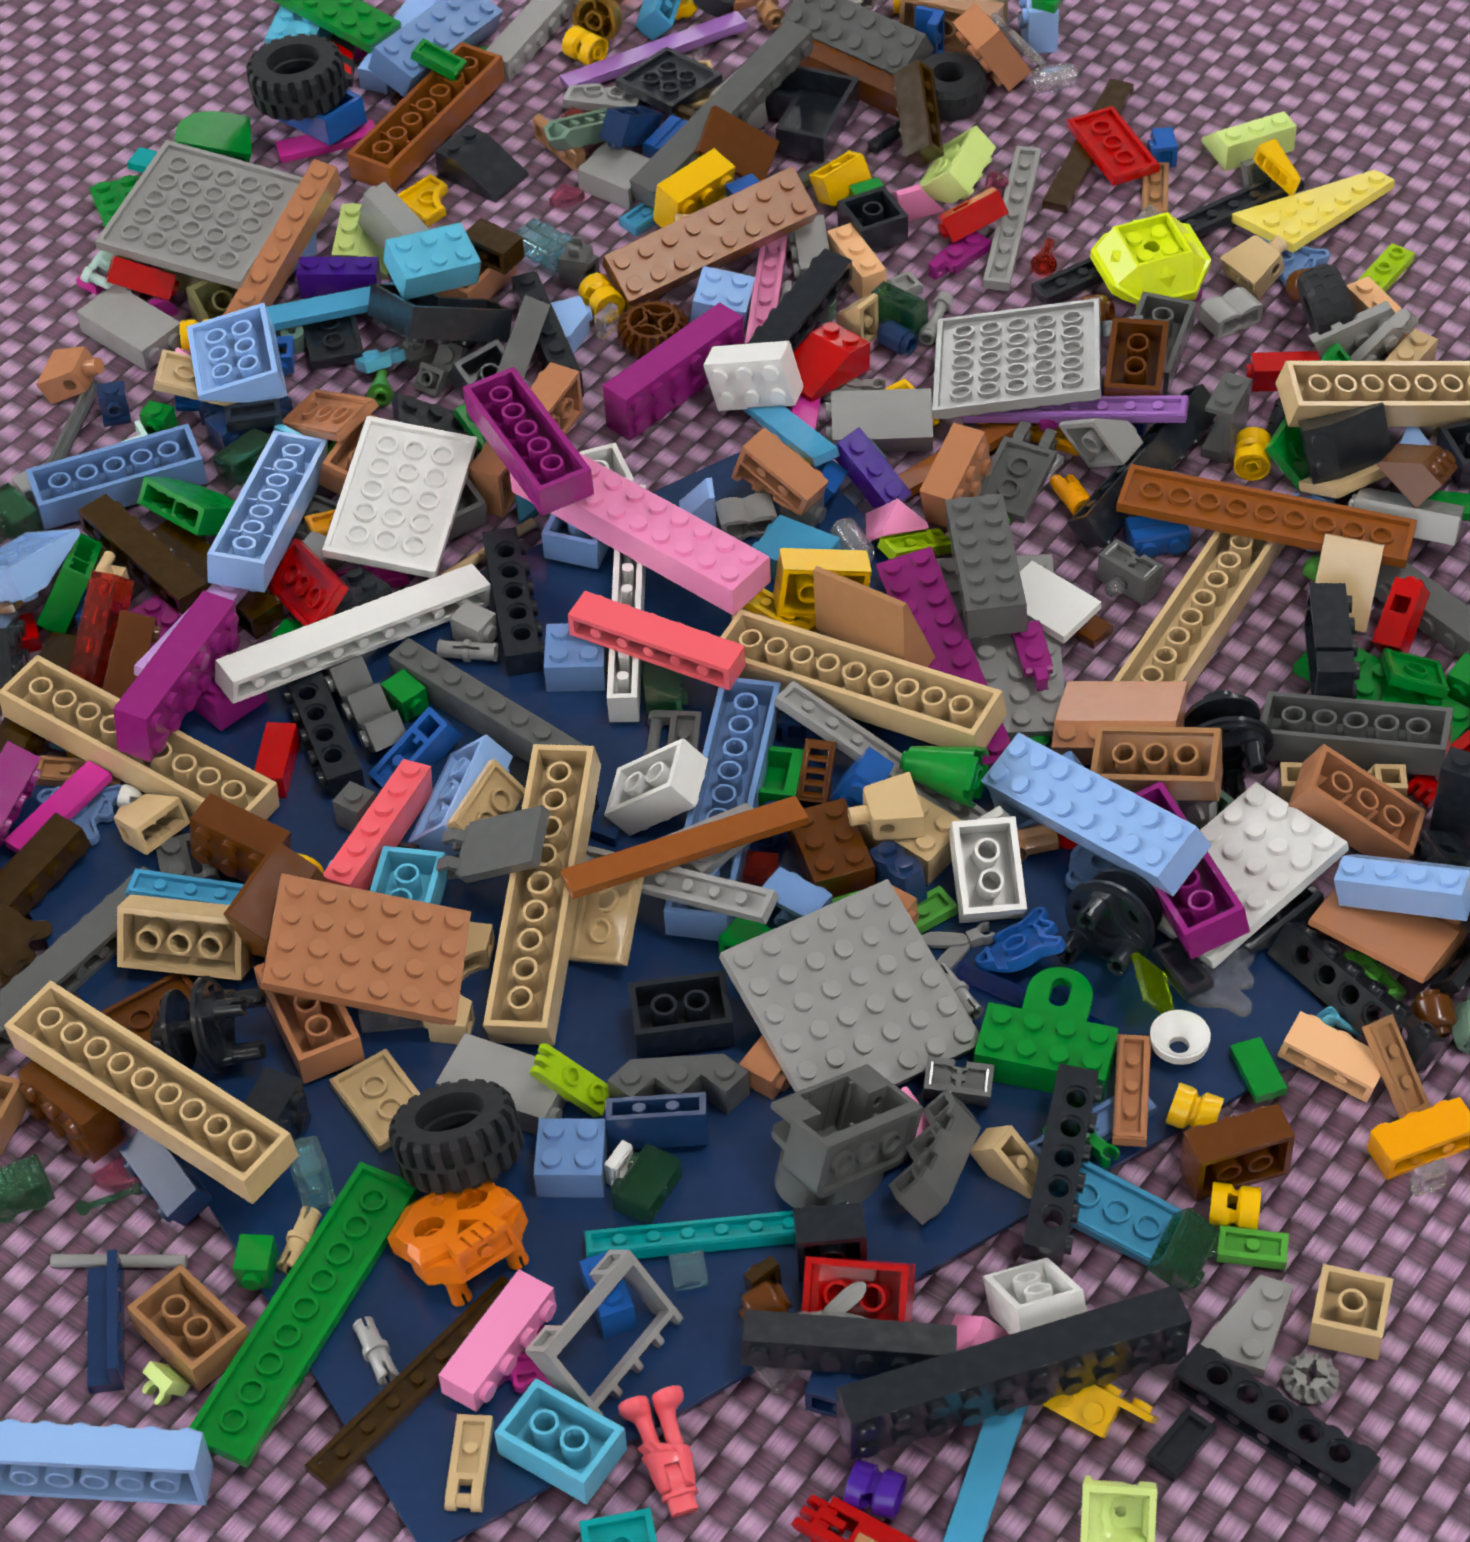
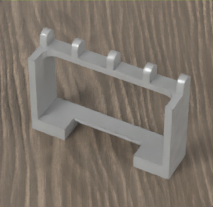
M610 1249L589 1273L596 1285L563 1325H546L524 1350L556 1390L602 1416L604 1415L598 1407L609 1394L613 1398L619 1399L623 1391L617 1384L627 1371L631 1369L636 1373H640L644 1368V1365L638 1358L650 1343L658 1348L663 1345L665 1340L659 1332L670 1320L675 1325H679L683 1320V1316L630 1250ZM624 1277L650 1311L657 1316L589 1397L557 1356Z

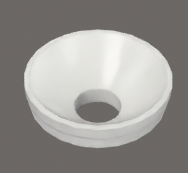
M1186 1010L1165 1012L1154 1020L1150 1028L1152 1049L1161 1059L1169 1063L1184 1065L1196 1062L1204 1056L1210 1044L1211 1033L1207 1023L1200 1016ZM1173 1042H1183L1188 1046V1050L1183 1053H1176L1170 1049L1169 1045Z

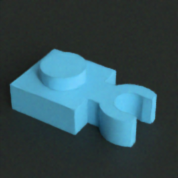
M394 347L382 353L378 350H369L363 353V357L354 360L357 370L368 374L390 367L392 363H399L407 359L404 349L399 350V347Z

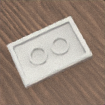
M1031 561L1020 571L1027 603V622L1040 620L1042 630L1062 643L1068 641L1101 609V601L1034 561Z

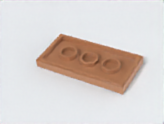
M314 389L282 421L283 425L306 436L342 442L379 405L374 398Z

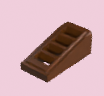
M806 738L798 784V800L818 803L830 802L837 742ZM812 748L828 750V756L813 755L811 750ZM810 761L826 762V769L810 767ZM809 773L825 775L824 781L808 779ZM807 785L823 787L822 793L807 791Z

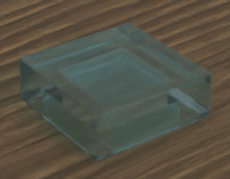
M703 1250L669 1255L674 1291L709 1286Z

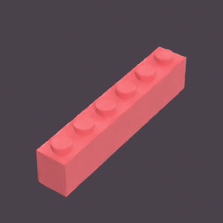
M584 591L568 613L569 631L572 636L729 691L746 667L744 645L686 626L680 622L660 617L654 613L645 612L628 604L613 601L602 595Z
M406 759L401 761L323 873L328 883L368 890L372 884L383 846L397 847L427 803L433 791L431 766Z

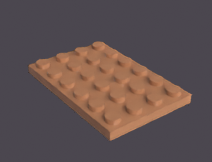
M281 873L260 989L440 1025H455L471 911Z

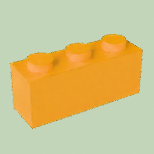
M1460 1097L1449 1101H1439L1431 1108L1420 1112L1413 1111L1402 1119L1377 1125L1370 1131L1367 1150L1387 1180L1470 1149V1111Z

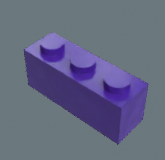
M299 257L296 275L301 299L371 286V283L382 284L378 257Z
M860 427L835 445L838 447L840 455L835 458L836 462L848 471V477L874 509L896 499L905 503L911 496V491Z

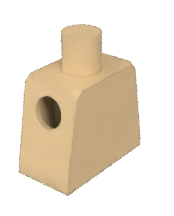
M1252 236L1220 257L1223 272L1240 287H1245L1259 300L1284 272L1285 267L1281 253L1288 248V245L1281 236H1276L1269 243L1259 236Z
M910 772L865 786L863 788V805L847 808L850 825L856 826L868 823L872 837L876 840L924 837L925 816Z
M144 794L130 805L121 806L114 816V821L124 842L146 855L190 824L180 797Z

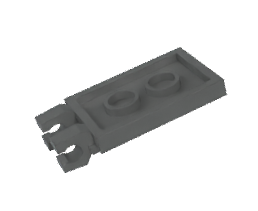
M1022 420L1018 424L1012 438L1003 437L992 459L991 472L988 476H984L981 482L979 496L1003 493L1009 519L1025 523L1057 459V451L1054 450L1058 444V439H1055L1057 431L1047 428L1038 446L1030 444L1029 440L1032 432L1029 430L1031 429V423Z
M540 805L472 821L469 825H466L465 830L452 828L444 831L442 843L445 845L453 843L452 850L460 852L459 858L450 855L439 858L436 870L440 873L447 870L446 877L450 880L460 878L465 883L539 867L550 810Z

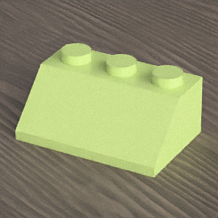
M1283 111L1214 132L1202 137L1201 142L1221 167L1228 171L1241 167L1240 163L1245 160L1253 159L1257 146L1273 139L1278 141L1285 153L1294 151L1297 126Z
M977 125L973 126L943 145L944 156L932 161L919 183L921 188L933 200L953 204L959 199L966 200L974 192L973 186L982 178L983 169L992 161L991 155L996 146Z
M342 204L332 257H378L382 280H388L389 271L383 262L384 251L358 224L362 204Z

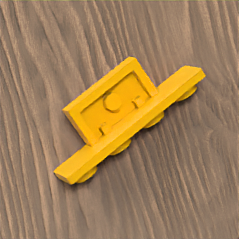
M1111 1383L1107 1385L1094 1384L1083 1388L1077 1394L1070 1396L1063 1394L1050 1398L1046 1403L1042 1404L1101 1438H1106L1121 1407L1149 1423L1157 1424L1159 1417L1151 1413L1154 1408L1153 1406L1134 1397L1132 1402L1120 1396L1122 1390Z

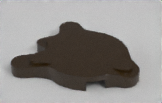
M0 904V984L2 987H5L15 975L19 974L20 968L31 964L36 958V954L29 948V943L50 936L52 926L45 920L30 921L24 918L17 910Z

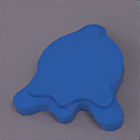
M1039 906L1034 908L1020 922L1010 925L993 936L995 944L991 949L986 946L976 956L975 963L982 971L1015 972L1029 967L1042 957L1063 952L1066 948V943L1061 936H1055L1058 932L1056 923L1048 920L1049 914L1047 909Z

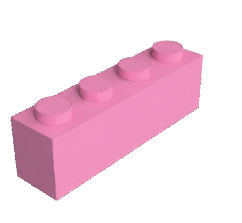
M519 1269L439 1373L442 1393L475 1412L479 1410L484 1402L488 1403L497 1390V1384L504 1375L508 1376L513 1371L518 1356L535 1339L537 1331L542 1324L549 1322L554 1316L557 1309L554 1288Z

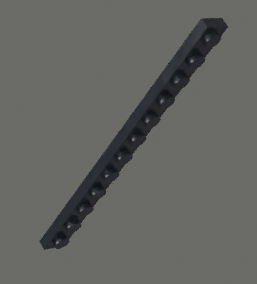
M1267 177L1176 219L1181 223L1190 224L1199 238L1232 223V213L1290 195L1273 179ZM1302 179L1295 194L1304 190V181ZM1087 258L1032 283L1031 292L1044 305L1054 304L1104 280L1091 258Z

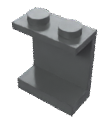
M1226 371L1205 406L1206 412L1217 414L1219 417L1201 447V457L1225 464L1228 463L1234 452L1236 435L1240 430L1247 428L1252 379Z

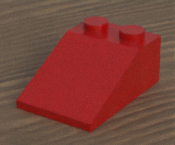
M832 321L812 331L793 352L804 386L800 396L810 402L819 399L870 370V342Z
M806 1256L802 1311L810 1313L824 1310L847 1286L863 1281L867 1285L863 1298L846 1313L863 1316L868 1319L912 1322L916 1264Z

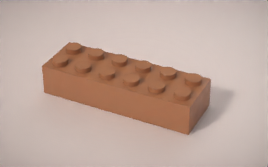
M550 362L544 371L538 374L536 381L530 388L566 435L583 413L580 372ZM487 441L479 455L472 460L468 475L470 481L486 501L487 513L504 518L516 502V494L512 492L509 470Z

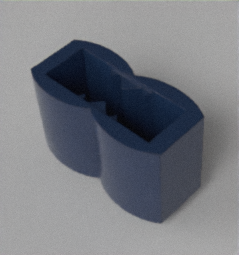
M890 840L870 849V855L875 865L876 884L888 879L891 885L916 897L917 904L927 900L923 867L916 858L905 855L902 846Z

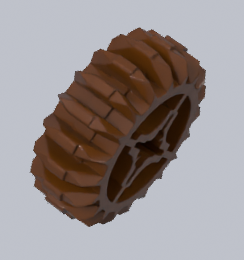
M647 299L646 303L637 301L635 307L628 306L627 311L621 313L617 323V337L623 350H627L629 355H636L640 359L687 326L689 320L684 310L679 309L678 304L670 305L669 300L660 302L657 299L655 302H650Z

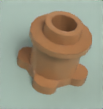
M779 0L759 1L755 6L758 10L757 20L763 23L769 30L779 28L781 26L780 22L785 16L784 10L777 6Z

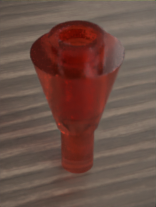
M1047 238L1044 241L1043 247L1031 260L1032 270L1041 276H1049L1057 268L1053 250L1055 242L1051 238Z

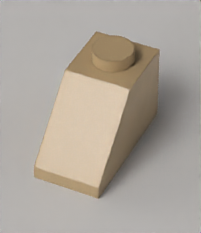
M873 293L853 302L836 315V323L861 338L872 342L877 338L878 295Z
M1012 1125L986 1128L974 1143L970 1154L989 1177L1028 1199L1032 1198L1039 1159Z

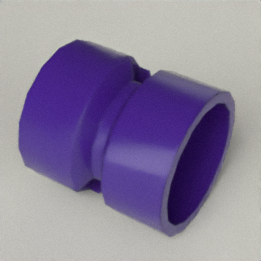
M857 1459L848 1478L844 1502L860 1510L871 1507L873 1514L894 1520L903 1501L908 1477L906 1474L891 1469L880 1472L878 1465Z

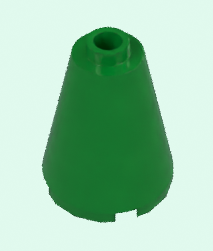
M911 746L908 751L902 753L900 769H903V773L910 772L913 781L964 807L974 808L976 804L972 800L974 798L980 799L985 786L981 780L987 774L989 765L983 764L984 756L989 757V751L987 748L980 746Z

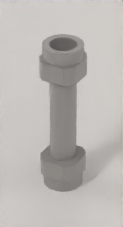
M942 291L933 302L935 309L928 323L921 327L919 332L921 343L925 345H932L937 337V320L941 319L944 313L951 309L953 304V296L949 292Z

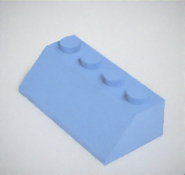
M487 734L451 753L408 843L419 845L421 850L444 852L446 856L459 854L460 852L452 850L453 843L449 845L442 843L444 831L449 830L446 826L447 822L487 762L495 759L509 772L508 766L513 756Z
M1352 854L1342 856L1334 878L1339 906L1467 921L1470 913V867Z

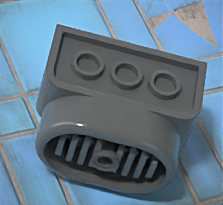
M868 1064L771 1102L770 1108L784 1119L775 1123L771 1132L774 1141L782 1148L774 1178L777 1193L786 1203L794 1208H803L808 1205L826 1206L836 1205L841 1202L857 1203L864 1201L880 1186L885 1171L900 1165L909 1156L906 1146L916 1137L924 1107Z

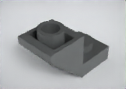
M451 341L446 345L439 344L433 363L421 362L413 388L438 397L451 384L447 376L453 363L464 358L468 348Z

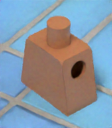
M84 346L53 350L36 386L50 404L57 403L86 392L95 375L104 372V363L100 358H94Z

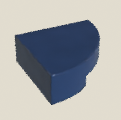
M601 808L591 824L589 837L616 846L619 840V828L604 815L606 809Z

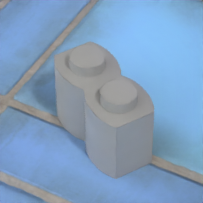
M1237 287L1227 291L1223 296H1216L1205 300L1200 305L1198 320L1216 338L1222 339L1231 336L1239 329H1247L1262 320L1264 305L1245 287Z
M768 493L751 494L744 498L729 497L715 502L718 529L738 540L746 539L749 536L762 537L767 526L773 524L778 518L771 494Z

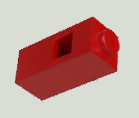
M991 187L937 216L940 222L937 228L943 239L947 238L954 243L1009 214L999 190Z
M114 254L112 255L105 278L109 283L168 301L171 295H176L179 281L176 280L177 275Z
M1318 351L1251 353V362L1245 366V377L1252 379V392L1278 391L1276 381L1285 362L1320 361Z
M1395 576L1372 639V643L1379 652L1382 653L1383 648H1388L1409 654L1430 596L1428 589L1421 579L1413 576H1407L1406 579Z
M267 722L254 771L275 781L278 788V797L287 798L301 744L297 724Z

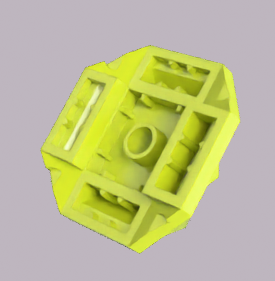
M1168 212L1114 226L1110 232L1102 235L1090 253L1092 262L1111 294L1124 301L1136 304V307L1143 292L1189 301L1195 300L1211 265L1210 256L1190 224L1181 223Z

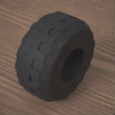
M941 52L939 54H932L921 61L933 70L939 119L944 121L960 120L974 114L983 105L987 90L986 72L971 56L960 54V52Z
M1325 263L1303 271L1297 279V287L1312 334L1318 332L1319 335L1330 331L1333 324L1341 322L1344 325L1354 320L1356 315L1344 279L1336 266Z

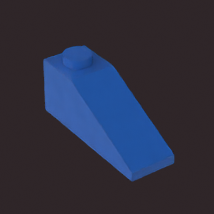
M429 706L368 774L383 788L403 759L432 766L441 760L463 735L445 717Z

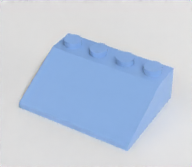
M265 303L186 326L199 400L251 403L288 396L275 327Z
M79 529L26 532L1 546L0 603L4 601L14 603L19 600L26 603L39 596L38 591L47 587L80 536Z

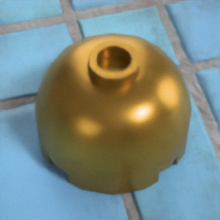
M580 0L577 3L578 5L572 14L573 26L578 25L606 39L607 42L611 41L619 33L623 21L622 12L614 0Z

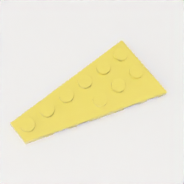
M1368 171L1232 213V223L1268 241H1272L1276 236H1281L1288 245L1286 250L1294 253L1394 189L1395 179L1380 171Z

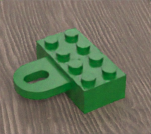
M1052 967L1042 970L1031 979L1022 1008L988 1003L974 1052V1062L994 1065L992 1081L1053 1093L1059 1063L1099 1071L1097 1084L1103 1085L1100 1101L1102 1103L1105 1099L1116 1055L1118 1028L1088 1022L1093 1000L1091 984L1085 976L1073 969ZM1060 985L1068 987L1071 992L1065 1005L1055 1006L1050 1003L1049 1000L1053 988Z

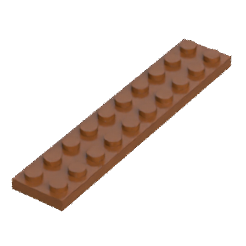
M1130 464L1116 507L1118 512L1322 552L1326 533L1384 544L1381 564L1404 569L1406 568L1417 526L1416 519Z

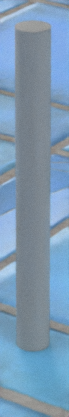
M51 1254L50 1266L51 1268L107 1266V1254ZM119 1254L123 1268H176L180 1264L187 1268L188 1265L187 1255Z

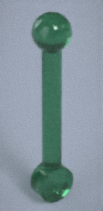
M136 1182L129 1189L89 1203L80 1201L76 1204V1210L79 1215L83 1216L87 1215L90 1209L132 1194L141 1195L143 1194L140 1188L142 1183Z

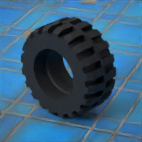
M305 33L298 34L297 36L286 35L281 39H273L271 43H265L260 46L259 51L255 50L246 66V74L255 107L265 116L268 115L275 120L280 118L282 121L288 122L290 120L303 121L304 118L312 119L317 117L318 114H325L329 112L331 107L335 108L339 104L348 86L341 51L329 39L325 37L320 38L315 34L310 36L305 35Z
M459 1079L458 1082L450 1083L448 1081L441 1083V1086L423 1090L422 1094L414 1095L408 1100L406 1105L402 1104L398 1108L396 1114L393 1115L388 1131L401 1177L413 1188L425 1193L433 1191L435 1194H445L451 1191L453 1193H460L467 1188L472 1187V1189L481 1187V1184L484 1182H492L498 1178L501 1172L506 1173L511 1168L512 1162L516 1163L524 1146L523 1132L511 1094L497 1083L492 1081L486 1082L484 1079H475L474 1081Z

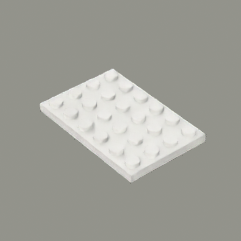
M367 416L322 549L323 557L435 578L468 476L469 466L472 463L476 450L477 437Z
M1257 782L1200 830L1212 845L1208 853L1244 906L1250 929L1249 933L1197 956V958L1213 969L1349 851L1347 841L1300 810L1289 807V803ZM1163 915L1157 929L1171 939L1176 938L1177 935Z

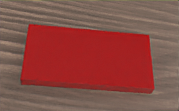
M1113 106L1067 119V128L1112 186L1160 171V164Z
M297 538L291 543L267 587L303 626L333 616L349 589L303 541Z

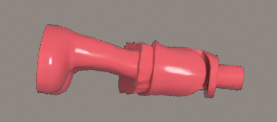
M678 1385L660 1389L651 1398L666 1443L659 1442L652 1420L648 1397L641 1395L631 1397L622 1401L617 1407L621 1417L632 1422L639 1432L643 1444L637 1450L643 1454L641 1460L646 1465L652 1482L661 1496L662 1504L668 1505L672 1518L693 1513L699 1509L695 1495L698 1494V1489L695 1486L696 1477L693 1453L690 1452V1446L684 1444L677 1422L676 1410L684 1399L682 1387Z

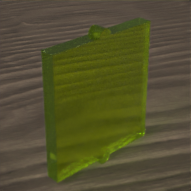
M1138 952L1131 954L1136 971L1135 976L1139 982L1143 1001L1161 1014L1174 1010L1171 999L1172 995L1169 992L1165 973Z

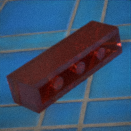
M92 570L69 672L103 689L120 611H128L134 581L119 575Z

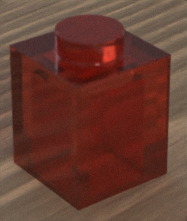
M747 850L743 883L762 887L779 868V853Z

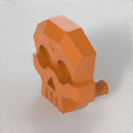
M493 1181L484 1182L481 1184V1187L472 1189V1187L464 1189L460 1193H453L451 1191L445 1194H435L433 1191H430L405 1207L387 1237L395 1255L411 1263L415 1274L427 1285L444 1284L452 1305L458 1307L466 1305L461 1294H464L468 1303L472 1299V1293L466 1282L499 1260L506 1257L509 1268L513 1270L523 1268L519 1260L520 1257L525 1266L529 1262V1257L522 1243L528 1219L521 1202L507 1189L499 1186L496 1187Z

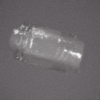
M1068 62L1035 68L1032 74L1029 75L1030 87L1037 94L1072 88L1074 84H1077L1078 80L1075 65Z
M844 518L836 521L830 534L840 538V549L866 550L869 562H871L875 555L874 546L854 519Z

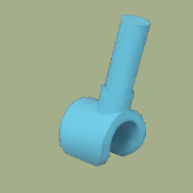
M1332 1006L1325 1008L1316 1015L1323 1023L1331 1027L1336 1025L1338 1028H1342L1356 1036L1361 1035L1358 1030L1342 1019L1337 1010Z

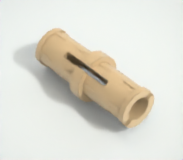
M303 1206L293 1230H289L285 1240H287V1244L280 1260L277 1262V1268L288 1274L289 1268H292L311 1239L322 1217L321 1212L314 1207H311L307 1214L309 1208L308 1206Z

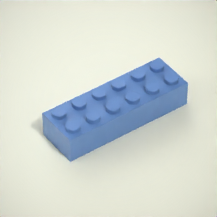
M439 0L374 47L368 69L405 97L432 71L430 68L410 59L412 51L423 38L449 52L460 42L476 47L496 32L503 10L490 0Z
M188 423L26 469L31 492L45 530L80 520L78 510L104 494H107L114 501H119L124 507L137 504L145 476L171 478L196 485L208 483L203 459Z

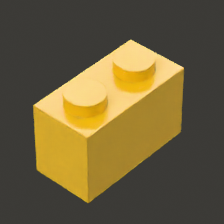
M847 151L809 174L818 202L830 205L831 207L837 206V201L849 197V185L872 179L864 155L853 151Z

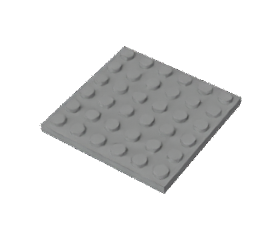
M166 140L95 241L96 248L239 289V287H242L255 259L303 177Z
M1099 298L937 320L932 405L934 420L952 419L967 415L979 416L983 413L991 412L1003 413L1023 408L1034 409L1047 405L1060 406L1071 402H1090L1095 399H1101V307Z
M888 879L722 951L719 955L721 963L795 1093L866 1064L874 1068L895 1086H900L925 1074L928 1056L955 1060L975 1051L979 1038L978 1030Z

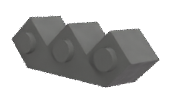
M363 656L354 657L324 670L326 674L324 679L330 694H334L346 721L350 720L357 731L358 738L364 749L367 748L369 752L380 751L394 745L405 734L406 730L398 710L391 711L380 683H373Z
M725 1054L630 1059L607 1080L609 1098L706 1092L707 1100L727 1115L750 1095L749 1071Z
M948 1088L923 1109L931 1125L906 1146L914 1162L889 1184L896 1200L922 1225L929 1219L939 1215L943 1207L949 1202L981 1129L973 1113Z

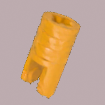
M1068 474L1065 478H1062L1061 475H1053L1050 478L1051 487L1072 515L1090 497L1072 474Z

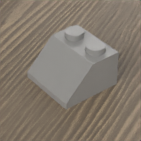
M1093 418L1062 421L1058 425L1089 468L1124 465L1143 443L1137 434L1136 428L1129 421Z

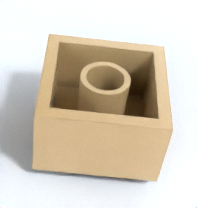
M1323 1264L1308 1345L1378 1360L1393 1279Z

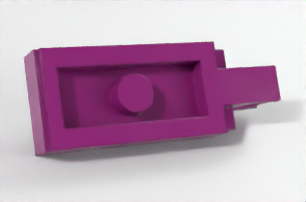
M975 231L954 242L935 255L933 260L928 263V276L937 280L947 272H952L956 275L990 252L992 241Z
M1040 620L1027 622L1028 631L1010 633L1023 676L1033 677L1037 692L1049 690L1048 674L1053 673V663Z

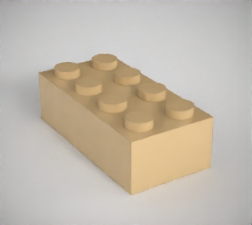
M130 894L117 906V967L242 980L252 968V953L224 916V912L229 905Z

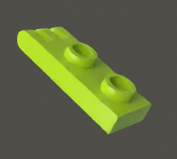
M1391 243L1358 280L1369 276L1386 292L1412 264L1415 252Z
M939 528L880 537L877 546L889 560L928 547H932L935 556L952 553L949 537Z
M541 1043L538 1048L540 1054H537L533 1061L537 1066H532L529 1074L592 1117L602 1116L606 1107V1098H609L608 1084L552 1046Z

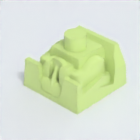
M1085 1476L1082 1491L1080 1542H1155L1156 1483L1140 1481L1138 1485H1132L1125 1482L1093 1480L1091 1476Z

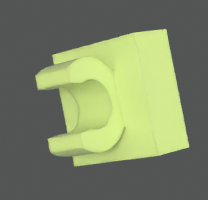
M150 1361L142 1372L150 1379L144 1384L142 1392L147 1395H153L158 1388L159 1395L154 1403L159 1406L167 1405L172 1395L184 1397L191 1387V1384L168 1364Z

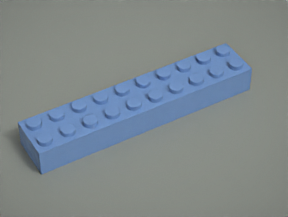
M738 678L730 691L721 687L718 688L702 753L708 759L705 778L702 781L699 792V801L696 807L688 811L684 828L744 803H748L753 808L759 807L758 793L759 789L764 787L768 770L769 746H773L777 730L778 711H781L774 705L775 697L781 692V682ZM751 843L710 875L742 882ZM682 865L676 866V867H680V868L686 869V868L683 867ZM666 900L664 908L666 935L718 941L719 936L734 919V916Z

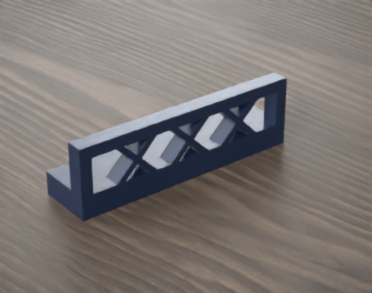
M117 1249L107 1250V1266L88 1268L87 1388L90 1394L125 1390L124 1268Z

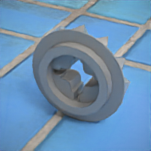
M1303 1350L1298 1356H1290L1286 1365L1283 1366L1282 1382L1286 1391L1296 1400L1307 1404H1319L1329 1400L1336 1393L1339 1386V1370L1333 1366L1331 1358L1325 1359L1321 1357L1319 1352L1306 1354ZM1314 1368L1317 1378L1313 1379L1310 1386H1306L1305 1374H1308L1309 1370Z

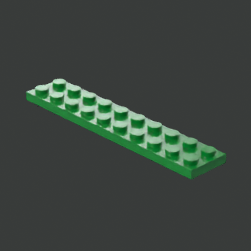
M359 1162L189 1426L191 1429L203 1432L209 1452L248 1468L389 1243L387 1237L405 1207L416 1200L420 1193L419 1189L413 1188L399 1176Z

